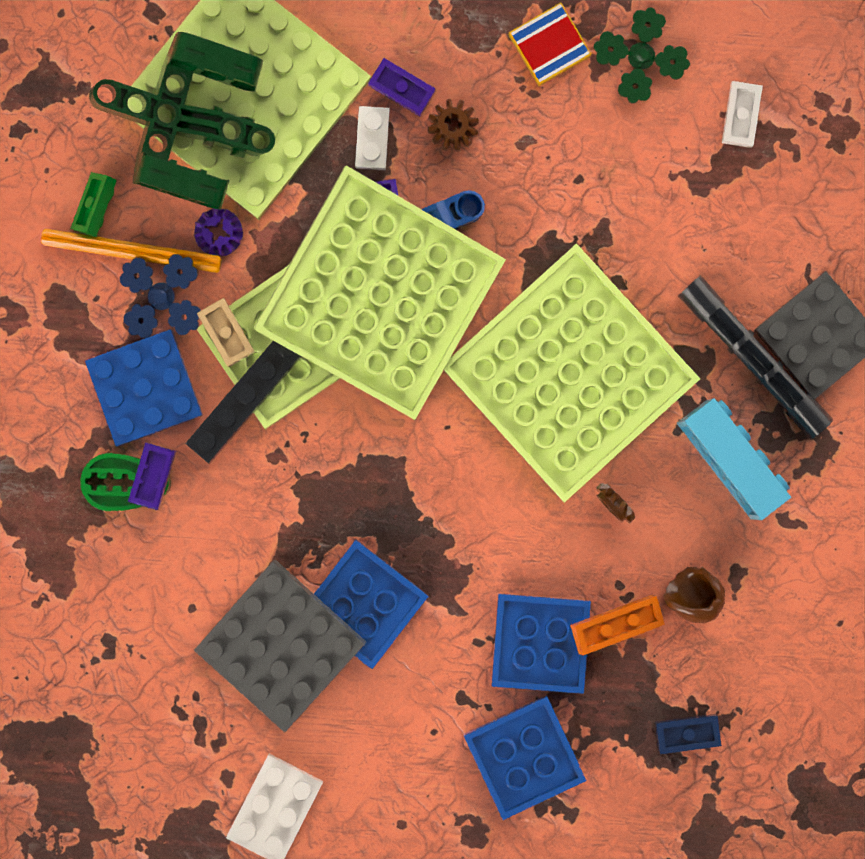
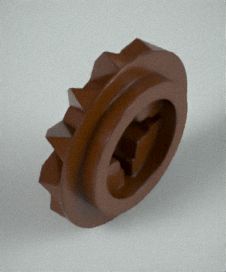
M601 483L596 487L599 493L596 495L598 499L619 521L623 522L625 520L630 524L635 519L632 509L608 484Z

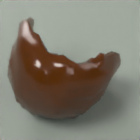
M687 567L676 575L675 580L669 583L663 598L667 606L685 620L692 623H707L715 620L722 611L725 604V589L719 579L705 568Z

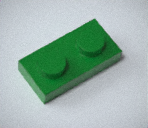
M90 173L70 229L93 237L97 236L99 229L103 225L108 203L114 195L116 179L103 174Z

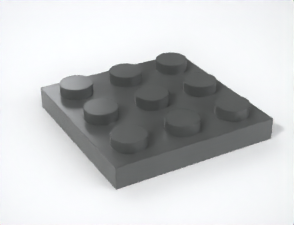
M827 271L823 272L754 329L806 393L809 392L814 399L865 358V317Z

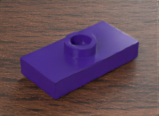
M145 442L128 502L154 510L160 509L177 451Z

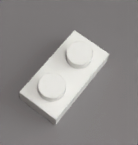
M731 82L722 143L753 147L762 85Z
M359 106L356 169L386 170L389 108Z

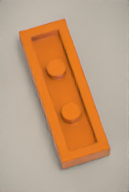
M649 595L570 626L578 653L584 656L663 626L665 622L657 596Z

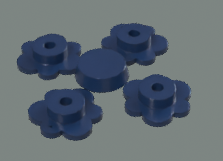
M179 254L172 255L169 258V264L163 268V272L167 275L166 283H156L153 286L151 279L153 269L150 266H146L144 259L135 258L131 263L123 265L124 273L120 276V283L124 287H129L132 293H138L140 290H149L148 300L151 306L145 305L143 307L140 304H135L132 307V311L124 315V323L130 326L128 331L131 335H139L144 339L152 335L153 328L158 326V320L154 318L155 309L165 310L169 308L171 317H169L168 323L170 326L175 327L179 335H186L190 330L198 329L199 322L197 320L200 318L197 313L201 309L198 306H192L189 300H183L181 304L174 303L175 292L172 289L178 286L186 289L189 287L190 281L197 279L198 271L193 267V260L190 257L183 258Z

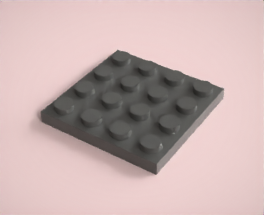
M275 559L194 651L285 733L365 645L366 641Z

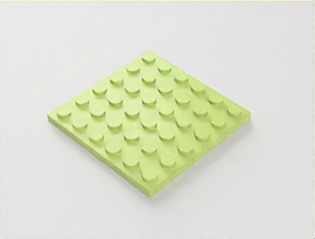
M200 0L132 84V87L152 94L155 93L161 68L177 32L194 34L254 55L264 61L255 92L238 89L193 73L185 105L213 110L215 105L221 107L224 112L239 117L254 118V123L266 126L274 133L275 145L272 150L260 156L245 154L244 158L231 156V150L213 145V148L210 149L203 145L204 140L175 135L171 149L173 153L195 170L203 169L209 175L230 180L226 194L259 220L366 87L371 76L275 0ZM168 78L166 81L168 90L172 93H178L180 91L179 82L174 78ZM135 97L128 99L129 109L134 113H140L142 110L141 101ZM165 107L158 109L159 119L169 123L172 118L171 112ZM137 123L140 127L144 129L145 125ZM227 123L223 126L225 137L234 139L236 135L235 128ZM254 133L252 137L253 145L258 149H263L264 138L260 134ZM153 136L154 138H156L159 142H161V143L163 144V142L161 141L160 138Z
M346 165L253 329L415 420L506 259Z
M577 243L449 359L444 368L447 375L564 503L700 380L696 373Z

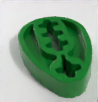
M114 453L101 454L91 459L84 467L80 479L81 490L85 499L93 507L103 511H125L143 507L128 502L132 486H129L127 492H125L123 486H113L112 491H109L107 485H98L97 490H93V485L88 484V479L93 478L94 473H98L97 476L100 479H108L109 474L112 473L113 478L119 480L124 479L125 474H128V478L134 481L140 459ZM168 478V482L163 496L167 495V493L170 491V478Z

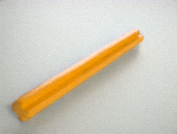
M43 229L41 243L45 246L132 260L142 258L145 262L164 265L169 264V258L172 255L179 254L183 258L190 257L193 260V267L197 270L214 273L220 271L222 263L221 257L216 255L93 237L59 230Z

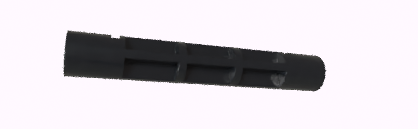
M701 275L678 295L702 323L705 321L729 347L727 350L731 354L734 353L757 378V383L760 386L764 385L787 410L785 413L810 440L819 435L832 423L833 418L809 392L805 393L782 368L783 364L780 361L776 362L753 337V331L751 329L747 330L724 305L725 301Z

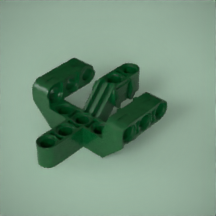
M177 32L161 68L154 94L110 79H103L96 83L89 92L90 103L94 108L145 125L136 155L133 184L221 210L230 180L209 175L203 169L193 170L178 165L177 161L173 159L169 160L175 135L204 140L203 145L212 149L213 145L231 150V156L244 158L245 154L260 156L268 153L275 145V136L268 127L254 123V118L239 117L224 112L221 107L215 105L213 110L185 105L192 76L195 73L238 89L255 92L264 61L254 55L197 35ZM168 78H174L179 82L180 91L178 93H172L168 90L166 86ZM105 87L112 92L111 102L105 103L98 98L97 92L99 88ZM135 97L141 101L142 110L140 113H134L129 109V98ZM160 107H165L171 112L172 118L169 123L159 119L158 109ZM225 123L235 128L236 135L234 139H228L223 134ZM254 133H258L264 138L263 149H258L253 145L252 137ZM152 136L160 138L163 142L161 152H155L150 148L149 140Z

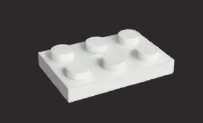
M268 754L226 838L266 859H284L323 781Z

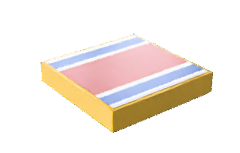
M562 3L541 13L508 34L538 86L550 81L592 55Z

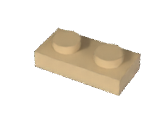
M224 298L197 313L227 367L255 353Z

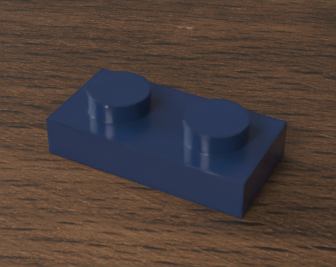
M716 714L655 722L660 754L722 746L718 716Z

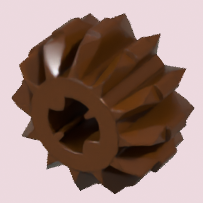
M447 99V109L437 104L435 110L438 115L429 114L428 120L434 124L428 127V133L436 134L432 139L434 144L444 140V151H447L450 143L454 144V150L459 152L461 141L465 146L469 147L471 140L468 136L477 137L478 131L473 126L479 124V119L470 117L474 112L473 107L462 110L464 106V101L462 100L458 101L456 108L452 107L451 99ZM451 120H457L460 129L458 130L456 127L454 132L449 131L446 122L451 124Z

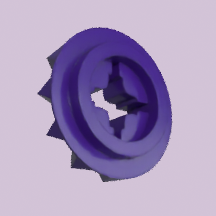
M211 209L203 212L198 221L195 222L194 237L202 251L210 255L222 257L231 254L238 248L242 241L243 228L238 217L228 209ZM223 220L222 229L230 237L219 236L213 244L214 234L207 227L217 228Z

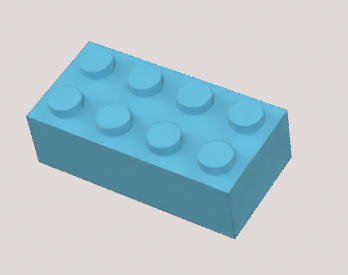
M715 398L707 400L677 422V425L751 520H763L791 498L787 492L790 487L780 474L775 476L768 468V465L771 463L767 456L760 449L754 450L748 442L751 440V436L742 425L736 426L730 419L732 412L722 400L719 402Z

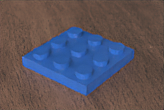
M171 329L85 360L116 447L203 416L173 330Z
M357 540L354 541L314 593L315 596L366 641L355 657L371 669L375 667L428 598L425 592Z
M498 593L491 686L584 694L587 654L583 656L578 653L570 625L590 618L591 601Z
M547 695L463 734L503 820L587 781Z

